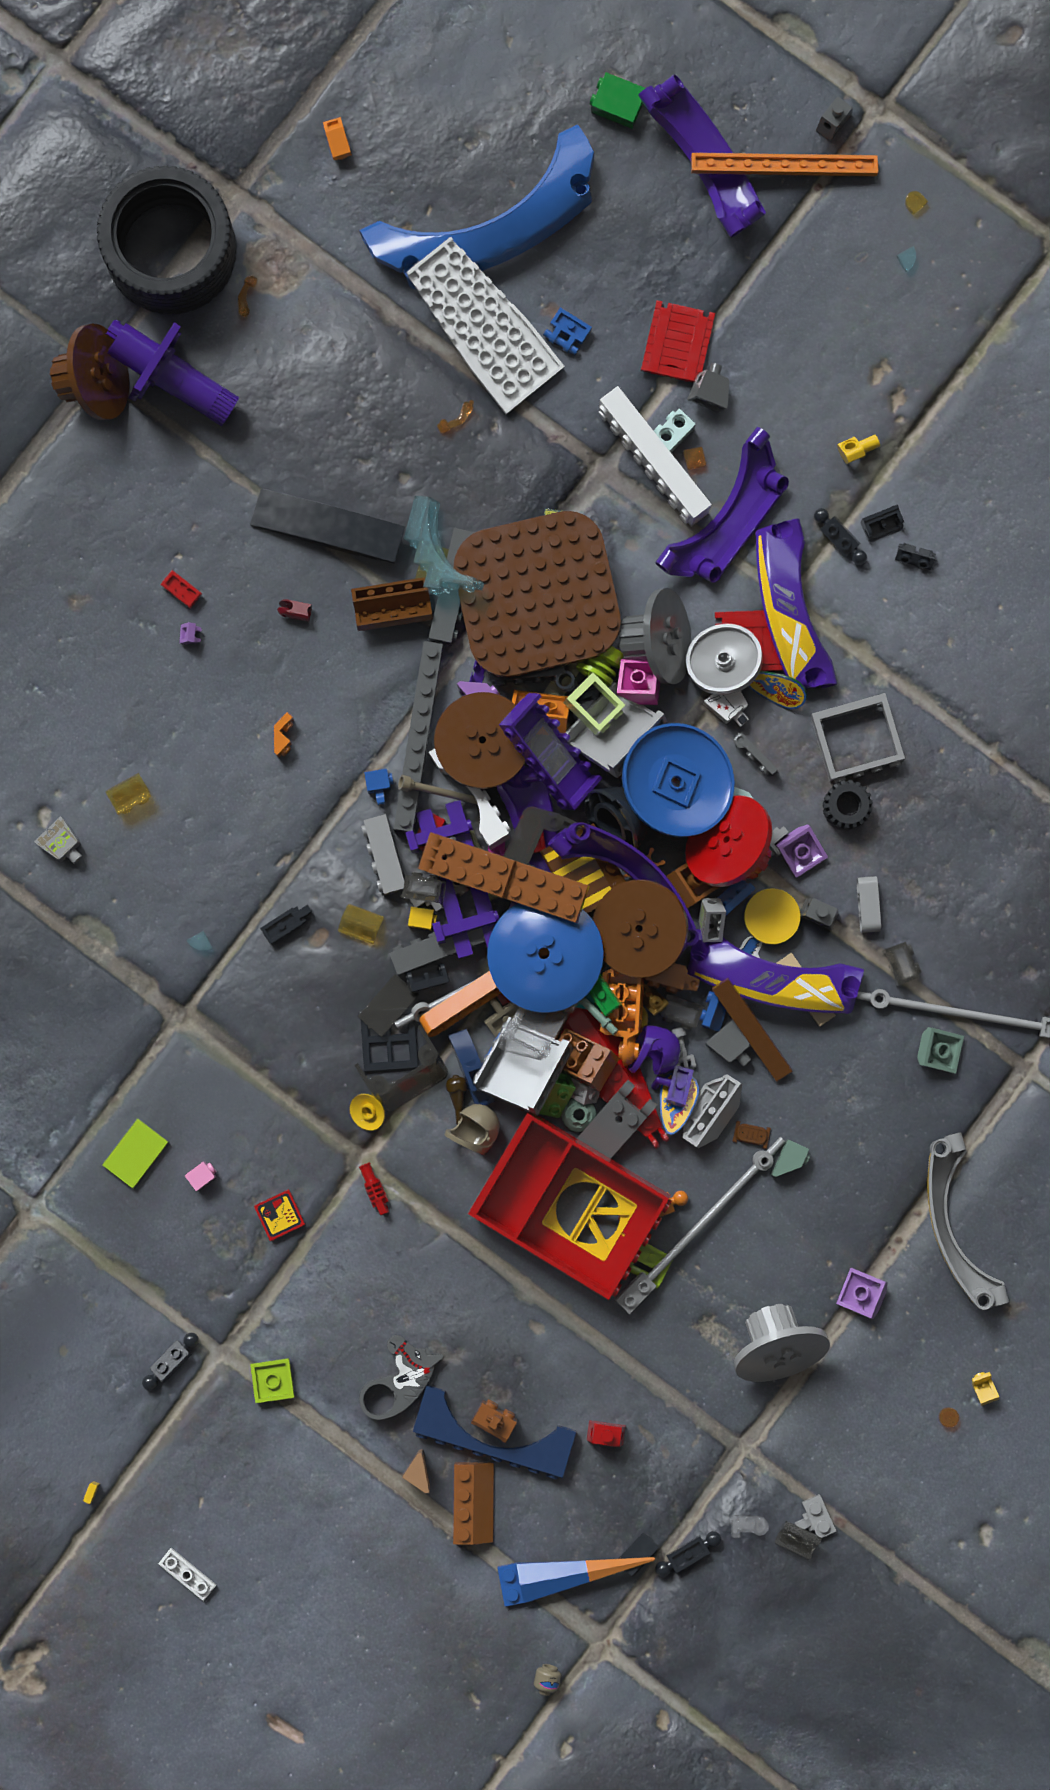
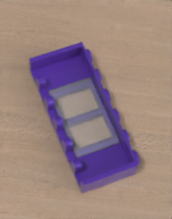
M528 693L504 718L499 726L504 731L505 736L513 743L515 749L524 756L527 765L536 772V777L546 785L547 791L557 801L558 806L562 809L575 810L602 777L590 774L588 770L592 765L588 761H581L578 757L581 750L577 747H570L567 743L571 739L570 735L560 733L557 729L560 722L556 719H549L546 715L550 711L549 707L539 705L537 702L542 696L537 693Z

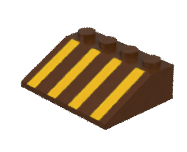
M578 830L576 832L577 836L580 837L583 833V830ZM550 846L540 851L551 873L590 886L582 908L587 914L596 910L600 900L609 890L618 884L626 882L619 868L606 861L590 857L562 859Z

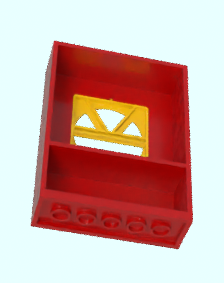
M528 1112L468 1214L609 1300L611 1296L616 1297L622 1286L619 1283L620 1280H626L632 1270L629 1265L631 1262L636 1263L642 1253L639 1248L641 1245L646 1246L652 1236L649 1233L651 1228L654 1230L657 1228L662 1219L659 1217L661 1211L665 1213L672 1201L669 1200L671 1195L541 1116ZM591 1182L600 1185L569 1236L560 1226L556 1215L557 1201L561 1193L575 1183ZM606 1190L614 1196L618 1203L617 1208L596 1206ZM592 1215L620 1216V1222L615 1233L610 1238L605 1239ZM586 1223L595 1236L597 1243L588 1244L577 1241Z

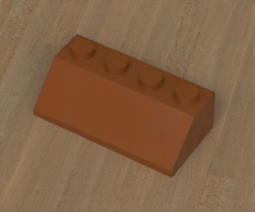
M494 1462L454 1463L453 1544L474 1545L493 1542Z

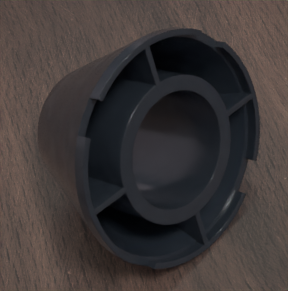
M623 786L590 791L587 794L588 799L584 802L589 825L594 823L597 828L617 836L638 850L652 828L642 822L634 813L626 799Z

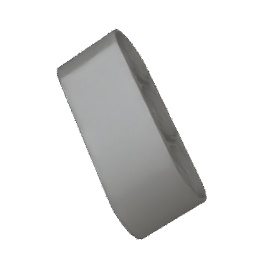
M877 876L857 877L861 933L881 932Z

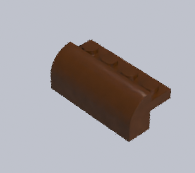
M426 577L351 589L358 631L433 620Z

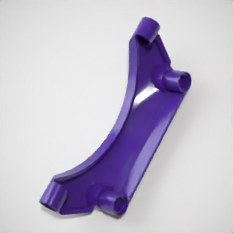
M756 427L743 444L740 467L734 487L716 517L694 536L678 543L669 544L656 560L655 564L666 574L692 577L696 573L710 582H717L783 492L788 488L789 479L774 470L776 463L769 442L770 435L765 430Z

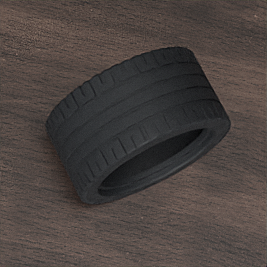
M162 165V167L154 166V168L147 167L145 170H138L137 173L130 174L128 178L125 177L121 183L119 182L116 185L115 189L113 188L110 191V195L106 197L102 210L99 212L97 241L105 265L117 288L125 297L137 306H141L145 310L149 309L151 312L181 314V312L186 313L189 310L193 311L197 307L204 306L205 303L212 301V298H215L219 291L221 292L224 289L223 286L228 283V278L231 277L232 270H234L237 245L226 205L218 191L214 190V187L206 179L201 178L197 173L194 174L193 171L185 170V168ZM163 204H179L192 208L203 215L212 227L211 242L203 259L190 271L171 278H156L145 275L133 268L124 257L125 238L133 222L145 211Z

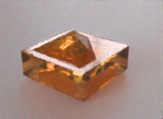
M702 447L683 451L687 470L706 466Z

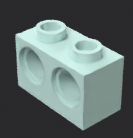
M680 409L676 412L672 411L666 418L667 422L663 426L661 424L658 425L654 430L655 434L671 453L695 429L696 425ZM682 421L684 426L678 428L674 425V422ZM668 434L671 436V439L664 441L661 436Z

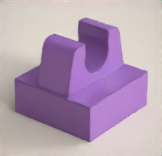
M188 622L182 624L179 644L187 645L200 642L201 639L195 637V632H201L202 629L196 626V623Z

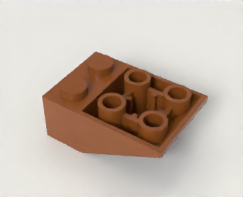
M566 1028L558 1041L561 1042L562 1039L570 1041L573 1051L562 1071L580 1082L601 1091L620 1058L610 1049Z

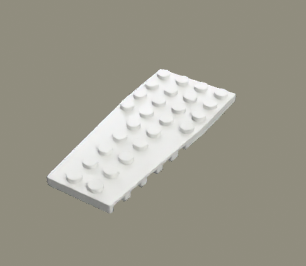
M452 237L448 238L407 271L408 277L470 370L505 414L564 367L527 318L514 304L510 303L501 290L497 289L490 278L485 276L475 262H472L462 248L460 249L453 241Z

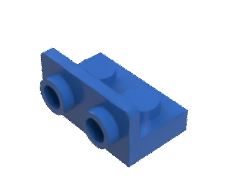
M744 880L727 888L717 897L721 899L726 915L756 888Z

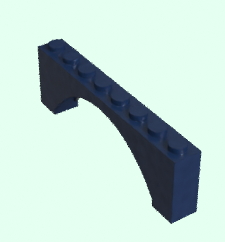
M430 1385L426 1386L413 1429L417 1437L427 1439V1437L435 1438L434 1442L446 1445V1442L454 1444L453 1448L458 1450L471 1449L472 1454L478 1456L487 1454L494 1461L502 1462L503 1459L510 1461L509 1465L517 1468L523 1465L528 1467V1471L539 1474L542 1471L547 1473V1477L558 1479L559 1476L563 1478L576 1430L557 1425L556 1429L549 1435L529 1445L513 1448L488 1445L472 1437L456 1421L444 1396L446 1390Z

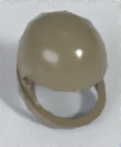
M473 1104L460 1112L461 1120L458 1121V1125L453 1129H447L444 1135L472 1151L486 1155L498 1137L500 1122L492 1109L485 1105Z

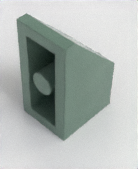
M786 1140L771 1175L776 1177L800 1168L803 1164L806 1165L810 1158L809 1149L793 1141Z

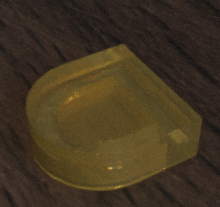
M918 191L910 192L905 199V206L913 215L928 203V200Z

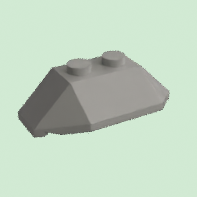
M728 1074L706 1083L700 1090L694 1109L683 1126V1138L697 1148L716 1140L739 1108L743 1084Z

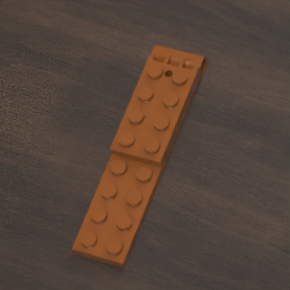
M432 832L429 833L418 866L420 870L578 923L590 887L589 885Z

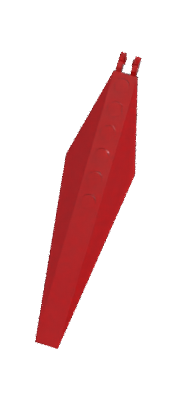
M573 1007L561 1035L567 1028L610 1049L619 1057V1045L623 1039L618 1036L604 1034L600 1031V1022L587 1009ZM619 1059L599 1092V1097L608 1103L624 1083L629 1080L635 1087L625 1098L641 1110L649 1099L652 1100L641 1069L639 1067L635 1073H631L628 1070V1066L624 1067L623 1061ZM656 1109L637 1128L645 1137L649 1138L656 1149L660 1147L658 1141L652 1136V1133L658 1130L663 1140L666 1142L670 1140L661 1128L662 1125Z

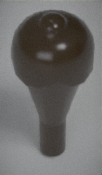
M453 1075L446 1082V1091L449 1092L452 1100L456 1124L458 1125V1121L461 1120L460 1112L463 1110L465 1092L468 1090L465 1078Z

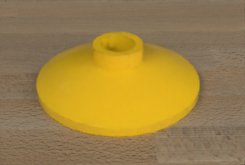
M359 1094L350 1103L351 1117L359 1127L365 1130H375L383 1124L385 1111L381 1102L374 1096Z

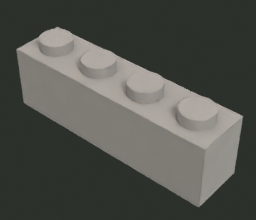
M386 814L364 820L365 825L361 827L364 837L368 836L370 844L366 845L369 855H373L375 862H372L374 874L378 873L380 878L377 881L379 892L383 891L386 896L407 890Z

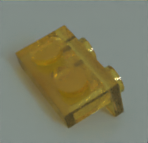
M139 773L105 791L118 815L130 812L132 807L137 804H145L151 797V793Z

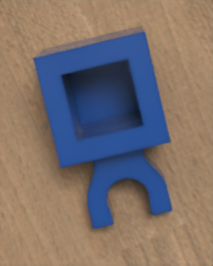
M387 769L364 772L367 792L376 793L378 805L385 804L383 791L391 790L390 785L394 784L392 773H388Z

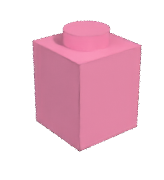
M202 1162L187 1173L185 1177L195 1191H199L216 1178L214 1173L217 1171L211 1163Z

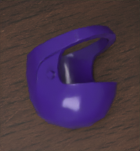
M645 1026L636 1039V1043L641 1045V1051L637 1060L628 1066V1070L631 1073H635L646 1056L652 1059L654 1074L661 1075L674 1070L681 1054L680 1041L676 1034L665 1028Z

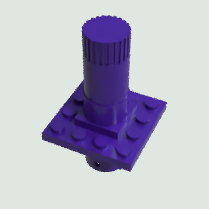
M118 320L112 322L106 335L115 341L107 354L141 375L129 399L134 402L137 398L141 400L148 387L151 386L153 388L156 385L222 427L240 397L174 354L175 349L173 347L181 335L178 332L181 326L173 323L159 345L127 323L123 326Z

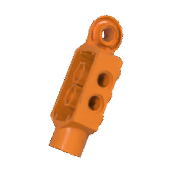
M611 968L603 972V979L622 1005L606 1018H610L612 1020L611 1023L618 1029L614 1036L624 1037L619 1045V1058L623 1061V1066L626 1067L637 1060L641 1051L640 1043H636V1035L642 1032L645 977L627 976ZM600 1023V1031L606 1035H612L606 1028L603 1029Z

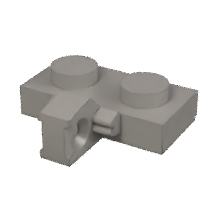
M820 1494L802 1502L806 1513L802 1514L804 1519L795 1522L799 1531L806 1528L809 1531L814 1530L818 1539L836 1532Z

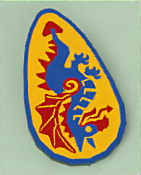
M760 671L756 679L749 685L752 690L764 698L788 709H797L803 706L807 699L805 687L796 679L782 674Z
M672 1073L668 1074L665 1078L671 1079ZM693 1076L684 1108L665 1102L669 1087L661 1085L660 1119L667 1135L672 1136L680 1131L694 1109L699 1095V1085Z

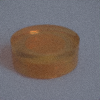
M945 1407L939 1413V1421L945 1427H953L959 1421V1414L955 1409Z

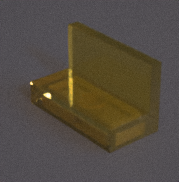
M348 904L341 918L338 932L374 945L384 917Z

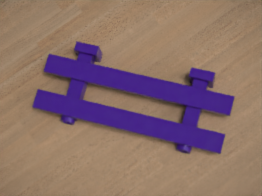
M460 800L445 804L451 824L436 828L431 809L416 813L421 833L414 834L413 830L406 832L412 854L419 852L418 847L426 845L430 832L447 838L455 837L456 841L474 846L469 832L473 830L470 819L466 820ZM434 874L448 924L441 925L440 921L432 923L438 945L446 943L445 938L452 936L459 959L473 955L467 932L482 928L488 947L491 933L496 922L499 920L497 910H492L488 893L470 887L478 915L463 919L452 880Z

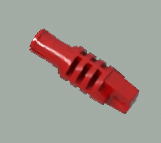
M370 1162L359 1166L366 1182L364 1187L373 1208L377 1207L380 1215L388 1213L389 1209L386 1202L389 1200L380 1179L375 1177Z

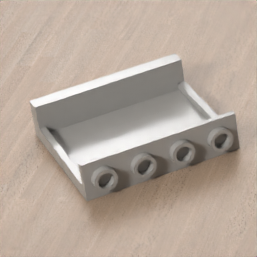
M613 682L608 688L625 704L621 709L623 713L616 720L612 718L608 722L611 726L604 733L599 731L595 735L579 718L566 730V733L571 737L567 742L570 747L579 748L581 750L580 754L618 778L622 774L626 755L633 743L648 730L668 723L664 713L658 710L654 713L643 705L617 695L618 686ZM602 694L591 704L586 712L600 724L616 707Z

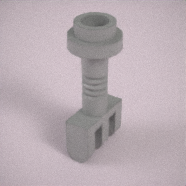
M683 1027L672 1029V1032L676 1034L680 1041L681 1047L680 1059L677 1065L681 1066L680 1063H683L684 1067L689 1069L687 1062L691 1061L692 1068H696L694 1055H687L683 1036L686 1035V1031L683 1030Z

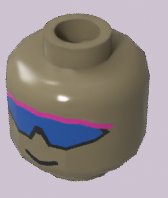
M543 1664L542 1667L536 1670L534 1686L539 1690L540 1694L550 1696L551 1693L558 1691L561 1680V1673L558 1671V1668L554 1665Z

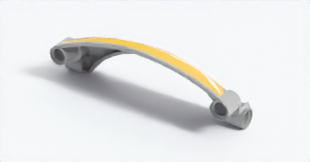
M960 1132L938 1139L930 1145L927 1177L929 1212L937 1244L952 1275L974 1306L987 1310L992 1306L1009 1302L1004 1282L987 1275L970 1262L959 1248L948 1220L947 1195L949 1184L956 1166L967 1152ZM939 1143L944 1146L942 1154H938L935 1151V1147ZM982 1295H985L987 1298V1303L984 1306H980L978 1303V1299Z

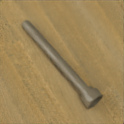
M402 775L399 779L398 789L407 792L414 789L478 805L475 797L472 795L414 782L410 776Z

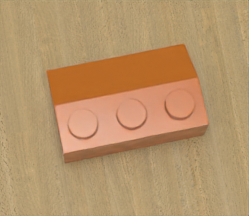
M514 690L512 702L517 705L528 693L535 692ZM537 693L542 696L537 701L538 704L549 707L550 711L546 715L549 719L558 720L560 722L557 728L558 731L566 733L569 708L563 702L568 697ZM543 727L536 733V735H548Z

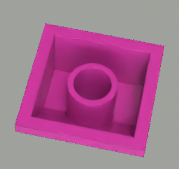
M621 659L617 695L640 705H658L660 682L654 676L648 660Z

